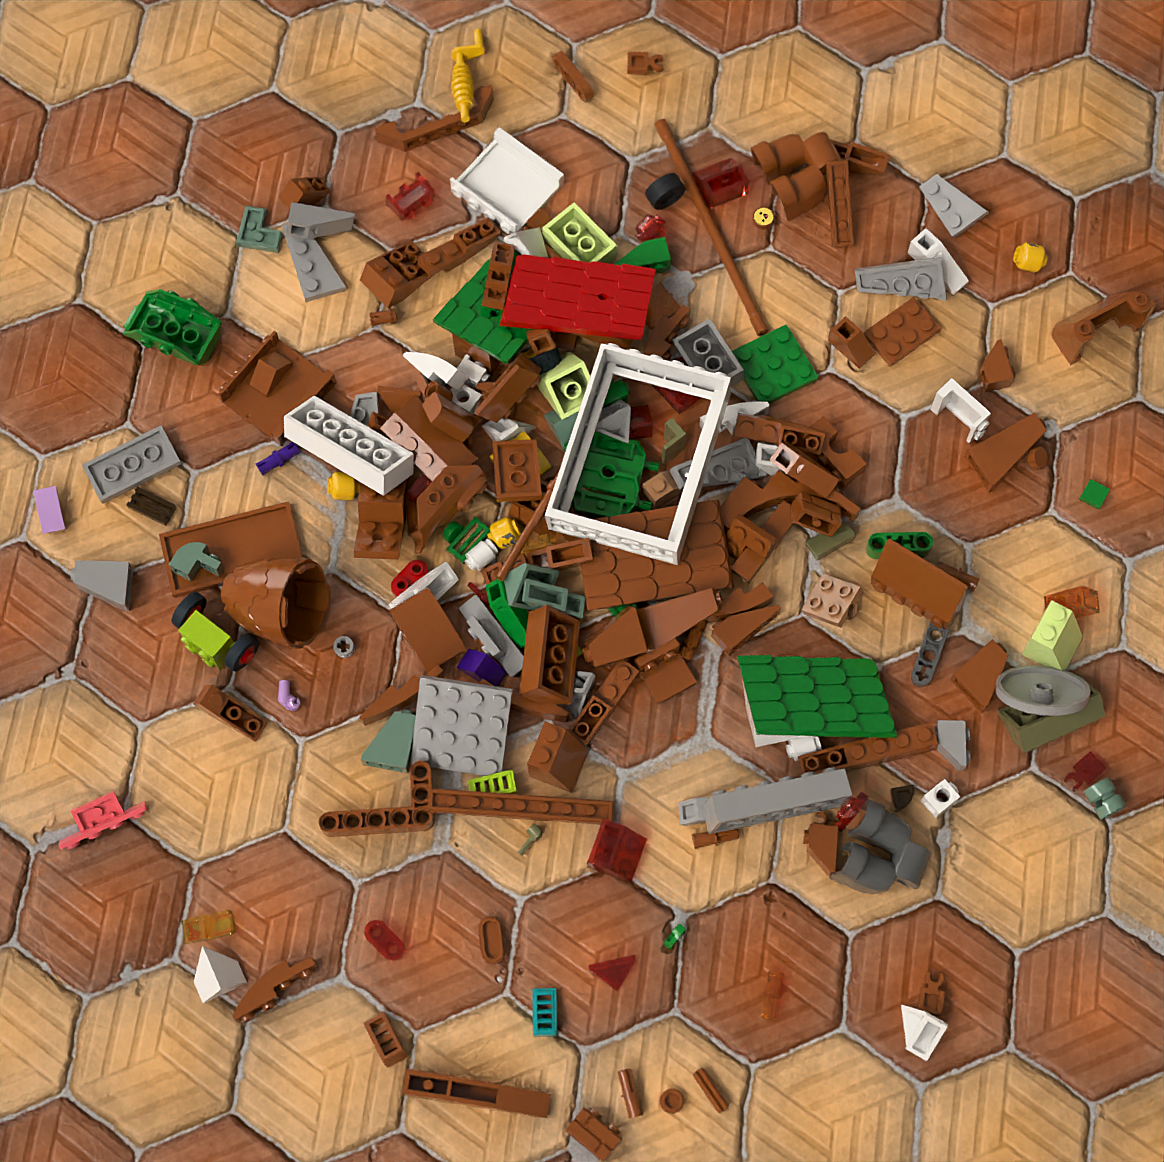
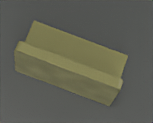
M673 418L665 423L663 440L666 444L663 446L661 462L664 465L684 451L686 433Z

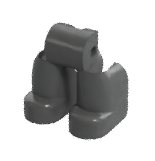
M871 799L859 802L857 808L865 811V816L859 826L850 830L847 835L873 847L878 846L891 854L890 861L869 853L867 848L851 841L842 847L843 850L850 852L845 866L842 870L831 874L829 878L856 891L867 894H878L888 891L894 880L912 889H918L932 853L928 849L910 842L911 827L899 816L885 810L882 804Z

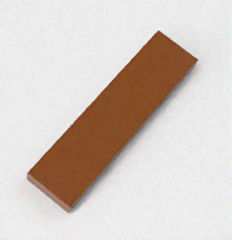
M848 159L826 161L832 247L853 246L854 233Z

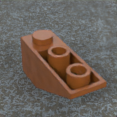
M787 441L780 444L769 460L786 474L826 498L840 481L839 478Z
M205 685L193 705L253 741L257 740L268 723L213 685Z

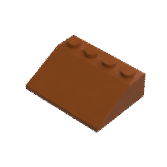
M890 538L883 548L870 583L879 593L885 592L891 596L894 602L899 605H906L911 608L915 615L919 617L924 616L930 620L933 626L939 629L942 627L948 629L962 609L968 587Z

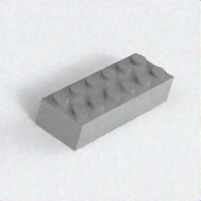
M831 767L823 770V773L820 774L807 772L802 774L800 778L793 779L792 776H787L779 779V782L776 783L763 781L758 783L756 787L749 788L748 785L736 787L735 791L726 793V790L715 791L707 799L702 810L708 833L714 834L839 808L852 796L845 768L837 770L836 767Z

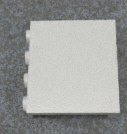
M499 127L494 132V140L457 180L452 177L450 183L451 191L458 198L462 197L471 208L480 210L486 218L489 217L492 222L494 221L499 224L505 233L512 234L521 231L524 226H527V220L543 208L564 185V174Z

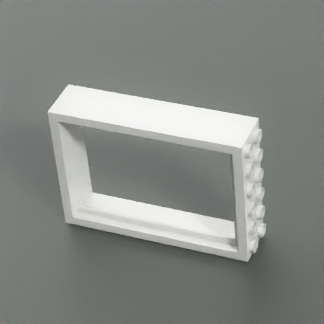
M601 343L545 513L548 529L581 539L589 537L592 542L678 565L731 395V378L722 372L712 373L699 366L689 367L680 361L673 360L670 362L663 360L658 355L648 356L635 349L625 350L616 344L609 343L606 345ZM613 374L711 400L689 473L686 472L685 477H687L668 540L568 513Z

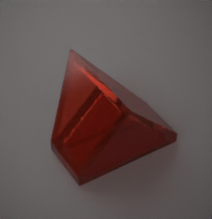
M648 405L630 407L629 439L652 437L653 422Z

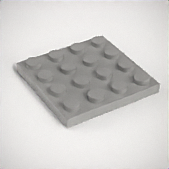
M421 675L410 764L416 761H425L432 768L482 776L503 772L513 689Z

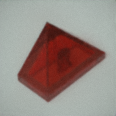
M632 955L588 965L589 973L618 991L635 965L636 957Z

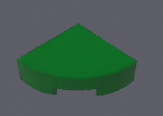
M677 924L672 930L671 935L665 939L664 946L670 950L685 934L686 928L681 924Z

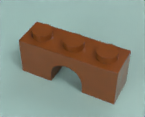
M824 416L809 426L810 428L825 432L821 455L815 454L816 459L821 466H826L833 475L840 479L838 483L845 487L865 471L867 463L853 448L843 454H838L831 450L829 445L836 440L838 431Z

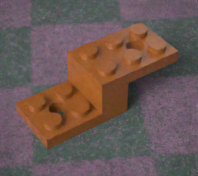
M408 478L384 496L361 483L358 498L359 525L354 546V558L399 560L406 521L405 495Z

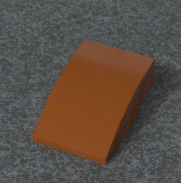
M428 587L389 610L425 671L430 672L436 665H441L466 649Z

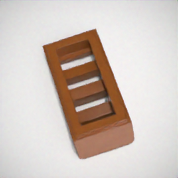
M385 1011L364 1022L370 1038L383 1064L387 1068L408 1057ZM385 1022V1026L373 1031V1028ZM388 1031L390 1032L388 1035L382 1037L381 1039H377V1037L381 1036L382 1034ZM394 1040V1043L388 1045L385 1048H382L383 1045Z

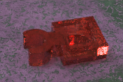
M1090 751L1072 767L1076 773H1069L1063 781L1066 783L1069 779H1074L1076 785L1072 791L1075 792L1082 786L1083 780L1089 785L1107 768Z

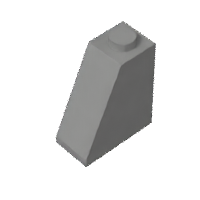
M75 561V567L71 569V581L74 582L79 590L123 611L130 610L133 567L129 562Z

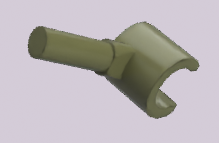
M534 824L527 829L526 832L530 838L527 839L518 851L520 855H523L533 842L542 837V831L538 825Z

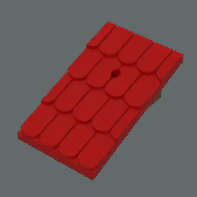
M527 254L517 255L499 326L536 330L548 329L549 331L572 333L600 344H616L621 349L627 350L633 340H640L643 336L656 269L628 264L615 265L558 257L545 258Z

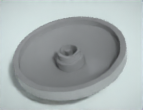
M1016 667L1004 671L996 680V694L1002 702L1014 709L1031 714L1046 716L1072 714L1084 709L1090 700V687L1086 681L1071 672L1053 667Z

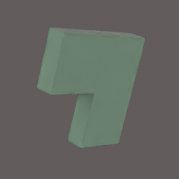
M245 206L236 241L238 247L274 253L279 252L283 233L279 230L263 228L267 215L266 209Z

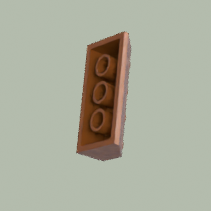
M417 396L397 410L380 428L393 442L414 454V463L431 481L446 466L473 465L478 460L464 443L430 423L422 406L423 402Z
M549 605L542 606L528 613L519 695L538 703L572 704L580 629L579 620Z

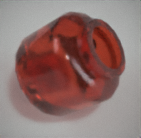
M647 214L636 225L635 230L637 233L635 236L641 242L662 238L667 232L664 226L666 222L658 214L655 216Z

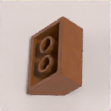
M521 352L481 397L474 413L496 423L501 418L505 420L513 411L512 405L515 402L519 404L527 395L525 391L528 387L533 388L541 379L539 377L541 368Z

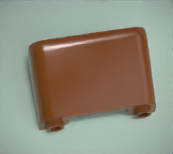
M1143 291L1115 293L1055 324L1051 336L1068 363L1072 365L1080 361V350L1086 342L1093 338L1096 328L1114 320L1119 328L1127 325L1136 332L1146 324L1155 307V303Z

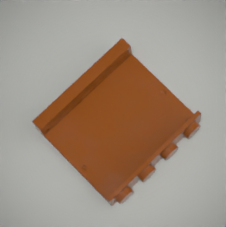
M273 331L262 340L261 346L256 351L250 353L246 363L235 370L228 383L225 382L220 387L218 396L221 403L282 446L288 439L284 437V416L313 396L322 400L337 382L334 373L328 369L323 372L279 340L277 332ZM275 351L293 364L269 396L266 397L250 387L249 384L258 360Z

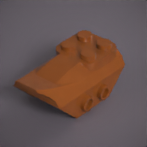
M478 465L446 466L433 481L428 479L406 504L408 536L414 540L416 554L422 553L435 529L449 521L457 512L461 513L468 509L473 503L471 498L481 494L488 486L485 483L487 478Z

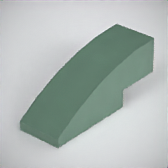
M525 579L522 602L535 609L549 605L580 620L583 618L585 596L569 593L566 588Z

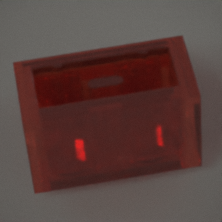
M732 158L692 172L709 209L748 194L749 180L741 164Z
M603 819L587 861V868L632 883L647 839L626 826Z

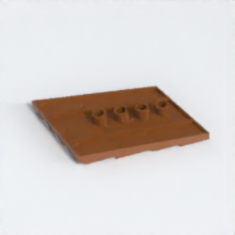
M719 500L697 502L678 565L592 541L591 547L594 560L580 565L588 611L686 596L709 588H715L716 591L734 588ZM678 505L593 520L668 540Z

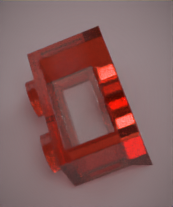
M417 172L415 174V181L409 186L405 183L402 184L396 196L392 198L390 194L386 195V206L401 221H404L406 218L411 220L417 215L418 209L422 206L427 208L433 203L435 190Z

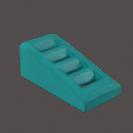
M556 988L532 989L533 1037H557ZM551 995L552 1000H537V996ZM538 1005H552V1009H538ZM538 1014H552V1018L538 1019ZM552 1023V1028H538V1024Z

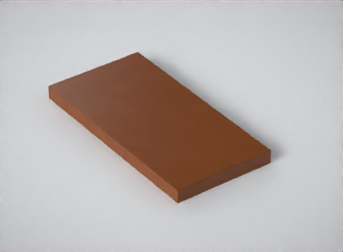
M289 501L159 534L171 592L174 598L222 586L225 578L230 573L232 574L236 567L249 562L268 558H303ZM192 542H200L207 545L211 554L221 559L224 571L219 577L200 567L193 580L189 581L172 572L168 564L182 546Z

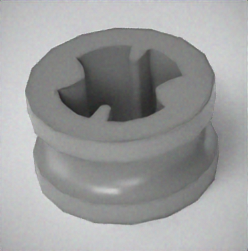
M341 636L334 642L333 648L339 657L348 658L353 655L355 645L349 637ZM343 642L350 646L349 650L346 648V652H342L338 648L339 645L342 646L341 643Z

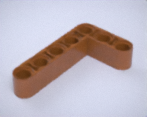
M416 761L410 768L411 807L326 812L321 815L318 822L322 832L328 837L421 832L431 829L434 825V813H427L428 797L422 801L416 799L419 792L425 791L428 793V789L433 788V775L429 764L425 761ZM419 769L427 770V774L423 778H418L415 774ZM421 814L429 815V820L426 823L417 822V818ZM399 815L406 817V821L401 825L394 823V819ZM381 817L383 821L379 826H372L371 821L373 818ZM353 818L360 820L358 826L354 828L348 827L349 820ZM328 820L336 821V825L332 829H326L325 823Z

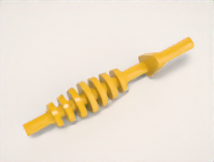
M481 29L474 30L475 45L456 47L451 53L452 59L456 61L453 67L451 90L456 108L461 111L462 122L470 120L469 110L473 107L474 96L473 79L469 66L465 61L485 53Z

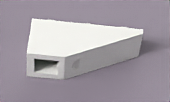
M925 228L911 241L908 254L914 260L941 257L945 288L952 295H955L969 282L942 242Z

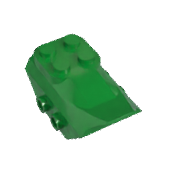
M157 289L147 291L140 304L135 305L123 326L125 330L122 335L139 341L147 348L155 347L167 356L172 354L174 357L193 365H203L209 360L219 342L222 321L191 298L184 299L171 290L166 292Z

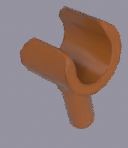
M822 812L815 814L816 817H821L824 821L822 823L814 822V824L838 826V828L846 829L845 823L827 819L826 815Z

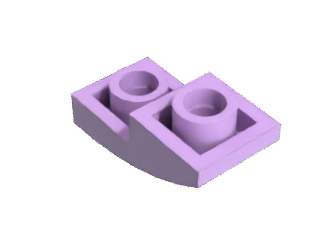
M56 486L34 490L43 534L65 529Z

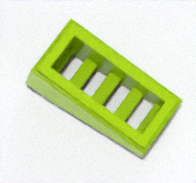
M513 770L468 780L469 791H476L475 785L480 784L481 792H486L484 783L489 782L491 793L517 794ZM504 779H507L509 787L508 789H504ZM493 781H498L500 791L495 792Z

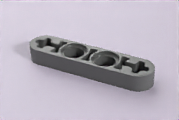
M929 622L911 673V682L915 686L925 687L930 683L949 628L945 629L942 627L939 629ZM934 630L940 632L942 639L940 641H933L929 636L930 632ZM924 651H931L935 659L930 662L923 659L922 653ZM925 666L927 669L924 676L927 679L924 678L922 681H919L915 673L919 674L922 667Z

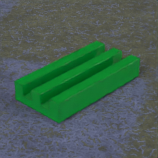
M474 517L446 548V551L464 564L467 559L465 554L480 541L484 542L488 538L487 534L490 533V528L477 517ZM476 524L479 525V527L456 551V546L465 538V536L474 528ZM484 529L485 531L480 535V537L471 545V547L463 555H461L463 551Z

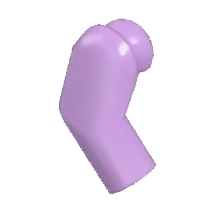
M281 680L279 681L278 701L287 710L295 711L301 704L300 699L290 694V681Z

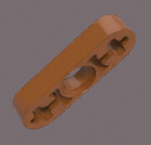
M563 51L553 55L552 61L555 67L583 102L593 98L594 93L591 86Z

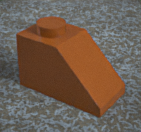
M810 823L808 830H804L803 844H807L809 855L827 876L835 873L838 826Z

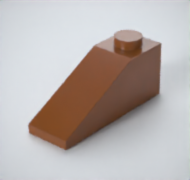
M774 605L731 615L725 620L721 618L712 626L711 637L730 656L779 616L781 607Z

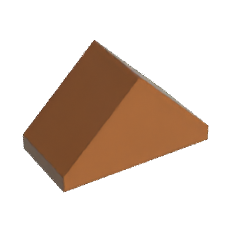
M275 351L260 358L251 378L250 387L268 397L293 363Z

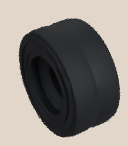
M668 173L655 180L647 188L645 196L655 210H662L678 201L685 193L686 188L677 174Z

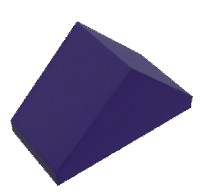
M472 649L467 650L456 667L478 682L483 678L498 687L507 673L489 655Z

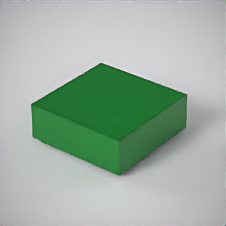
M1090 479L1079 500L1099 510L1110 489Z

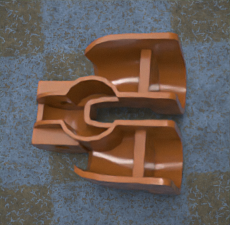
M826 132L812 135L805 141L798 134H789L770 143L762 141L750 147L753 162L756 165L761 164L767 185H771L774 196L779 195L787 221L797 218L822 202L827 193V185L823 175L827 174L826 161L842 160ZM803 164L808 165V167L804 168L803 170L789 177L787 176L793 173L794 168Z

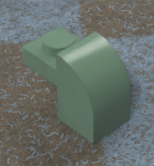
M192 542L182 546L168 564L172 572L189 581L193 580L200 567L219 577L224 571L221 559L211 554L207 545L200 542Z

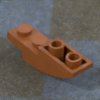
M488 217L454 234L452 240L418 256L417 262L429 277L442 270L447 273L482 251L500 236L501 232Z
M683 304L671 319L663 315L653 329L643 354L648 356L658 355L663 360L669 361L672 356L670 354L672 340L678 336L677 332L681 328L685 329L691 320L690 308Z
M739 412L733 433L734 436L774 443L778 447L782 442L787 441L800 451L821 455L825 432L801 424L760 414L759 416Z
M620 659L568 731L577 740L587 745L623 700L640 671L625 660Z
M309 956L290 967L286 960H283L267 971L244 995L233 1014L234 1020L237 1023L242 1021L244 1024L254 1019L257 1012L261 1010L266 1012L277 1005L276 1002L280 1000L276 992L277 990L285 991L294 985L293 981L300 977L302 980L315 973L314 970L318 966L314 959Z

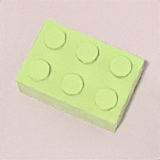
M575 203L571 204L542 228L544 242L562 258L583 262L610 263L617 257V245Z

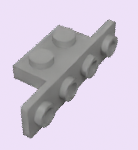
M474 595L459 608L468 620L466 622L470 626L468 629L469 633L475 640L480 639L484 644L481 647L482 650L490 657L496 658L511 677L516 676L522 671L524 656L480 598Z

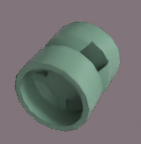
M1110 777L1095 783L1084 791L1089 802L1096 805L1094 810L1100 820L1110 817L1127 806L1121 794L1115 793L1116 786Z

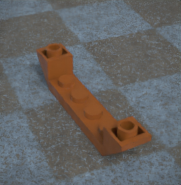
M489 85L479 87L474 91L473 104L475 107L469 110L470 120L468 122H462L461 112L454 115H446L443 119L435 122H427L419 128L406 130L402 134L399 133L394 121L385 122L374 128L376 139L379 143L406 152L481 124L494 99L493 88Z

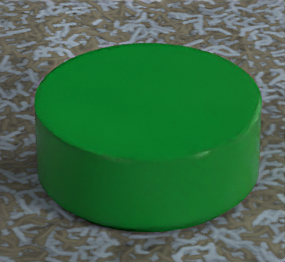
M457 521L451 522L443 532V539L451 544L463 530V526Z

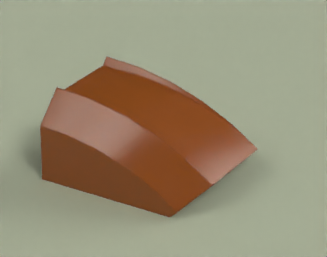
M540 479L543 498L549 482ZM541 500L512 502L509 516L512 520L515 519L519 525L526 527ZM546 511L534 529V532L538 533L539 536L549 534L551 531L547 526Z

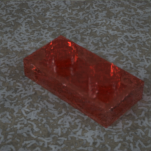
M860 792L855 798L851 796L846 804L840 808L835 816L838 820L834 825L838 826V831L842 832L859 813L868 799L866 794Z

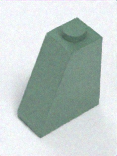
M410 710L395 711L362 754V764L408 774L414 736L415 712Z

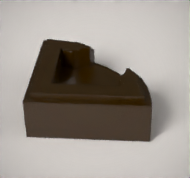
M914 784L890 789L895 812L901 811L908 806L914 794Z

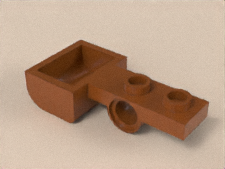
M420 373L415 379L419 385V391H421L425 398L422 406L430 423L463 443L473 429V423L468 412L451 402L453 399L452 391L436 381H431L423 373Z

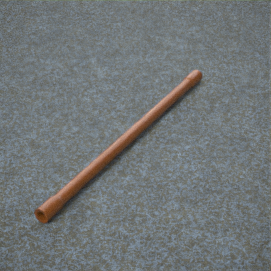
M660 119L654 125L662 141L665 143L737 290L757 336H763L769 332V329L762 314L759 313L673 138V133L666 119Z

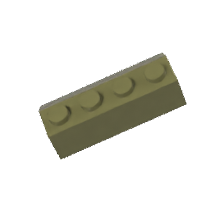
M1086 681L1090 687V700L1088 705L1078 712L1067 715L1046 716L1031 714L1006 706L999 709L998 714L1013 742L1025 753L1106 716L1101 694Z

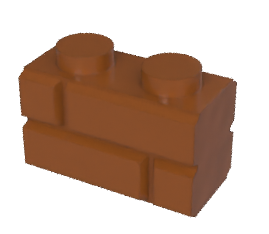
M800 492L790 506L792 523L828 537H832L842 524L839 506L807 493Z
M583 1107L565 1131L601 1162H605L622 1140L618 1136L621 1131L611 1123L606 1126L601 1122L600 1118L602 1116L590 1107L587 1110Z

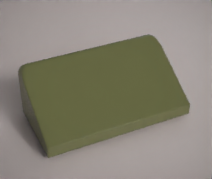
M842 521L841 526L832 537L820 533L807 540L805 544L816 561L855 540L856 534Z

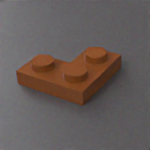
M741 514L734 518L726 534L728 553L736 560L746 547H749L764 558L769 553L776 539Z

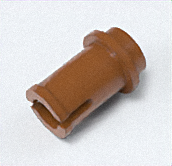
M391 307L385 311L370 312L372 326L391 323L392 325L394 322H398L396 309H391Z

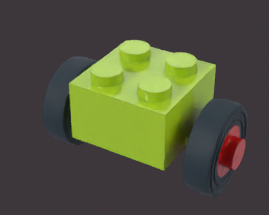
M198 592L189 594L178 605L171 619L172 624L179 629L178 631L182 636L180 640L185 644L184 647L194 655L198 653L202 657L201 660L210 668L215 666L221 670L226 665L234 672L241 670L254 657L260 644L259 639L251 633H246L233 642L227 633L202 615L207 604L206 598Z

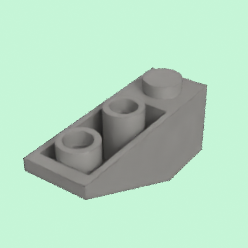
M291 202L286 235L310 239L352 230L355 213Z

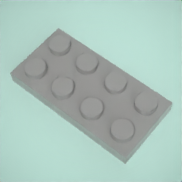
M159 426L82 464L99 500L103 504L181 465V462L162 426Z

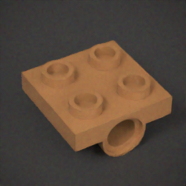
M823 573L801 611L807 616L841 628L846 619L852 620L858 612L857 600L863 590L860 586Z

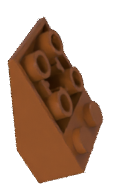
M410 241L366 262L360 281L387 308H390L405 300L432 276L429 277L417 262L418 256L424 253Z

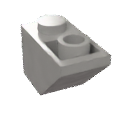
M937 720L934 726L938 741L936 750L958 771H963L966 764L970 763V751L966 750V742H969L970 737L969 728H966L965 721Z

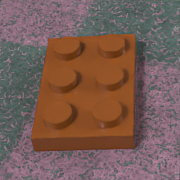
M913 297L864 331L863 334L870 345L891 367L941 331V327L916 298Z
M537 439L493 441L497 502L541 500Z

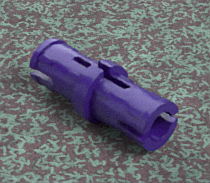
M292 441L282 449L272 451L270 456L255 463L263 476L278 466L282 467L284 462L300 454V451Z

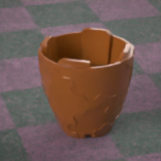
M268 558L240 565L233 570L232 574L230 573L225 578L221 590V600L226 606L224 610L237 624L265 640L293 649L303 648V646L313 642L322 625L325 613L330 608L331 590L324 571L319 564L306 558Z

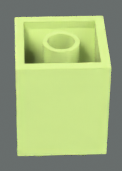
M570 351L561 355L562 361L553 369L539 375L541 379L537 383L539 390L561 419L580 410L590 379V374L584 361Z
M1051 600L1022 655L1043 666L1066 671L1083 637L1073 611Z

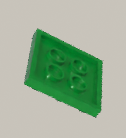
M787 324L732 350L733 355L744 370V381L757 402H768L770 404L818 380L817 373Z

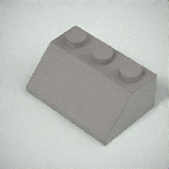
M710 318L672 340L689 367L699 366L708 372H722L731 378V387L744 380L743 368Z

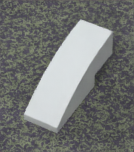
M405 352L403 355L431 381H436L439 384L445 381L456 390H459L469 378L459 369L438 357L417 352Z
M754 401L727 406L719 433L728 429L730 434L733 435L738 412L759 416V414L767 415L769 403ZM707 414L700 417L699 426L701 429L703 428Z
M444 562L402 592L389 604V607L391 609L426 587L430 589L436 600H438L459 579L449 564Z

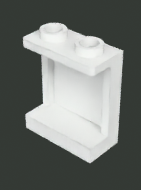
M951 378L936 393L930 410L938 415L945 407L971 429L966 440L970 444L974 439L978 441L985 434L991 413Z

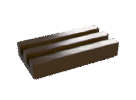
M137 487L135 494L131 496V501H128L126 504L127 508L166 526L177 508L176 505ZM140 495L143 496V497H145V498H147V499H149V500H152V501H154V502H156V503H158V504H160V505H162V506H164V507H166V508H168V509H170V510L167 511V510H165V509H163V508H161V507H159V506H157V505H155V504H153V503H151V502H148V501H146V500L140 498ZM136 502L165 515V518L135 505Z

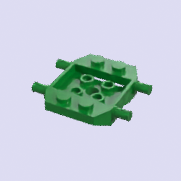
M595 431L571 502L574 513L602 518L632 513L637 508L649 511L652 502L640 500L638 496L640 480L644 469L658 472L659 462L647 460L646 453L639 441L629 439L628 444ZM568 442L564 443L563 451H566ZM604 469H610L613 471L614 475L612 477H606L603 475L602 471ZM582 487L590 488L592 490L604 491L612 493L614 495H622L626 497L625 499H621L617 497L603 495L595 492L582 490Z

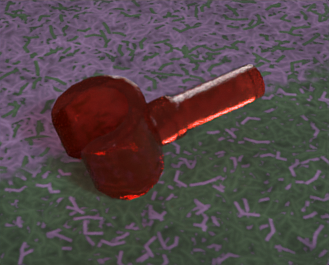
M469 582L467 586L477 594L486 607L489 606L487 592L483 594L472 582Z

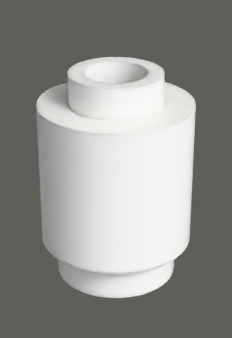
M490 540L480 541L465 554L467 558L465 563L472 571L475 569L481 571L496 558L495 555L498 553V550Z
M806 736L788 740L789 744L786 745L789 758H793L795 761H798V756L822 750L818 736Z

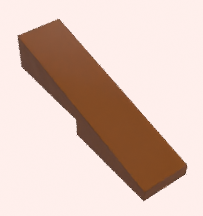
M784 500L761 528L776 538L769 553L763 558L749 547H746L731 567L733 573L749 584L773 550L778 547L794 525L791 520V505Z

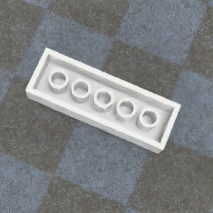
M316 396L311 397L284 416V437L383 496L413 475L414 454Z

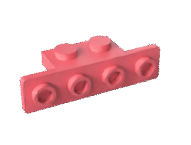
M113 790L72 809V816L80 831L59 841L60 849L65 847L72 849L80 844V840L87 837L89 840L96 838L106 828L110 827L112 830L121 826L123 821L130 817L134 820L145 814L144 811L147 810L146 802L144 801L123 810Z

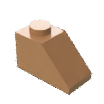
M670 470L660 472L642 484V494L647 501L652 502L651 506L653 509H658L683 492V490H679Z

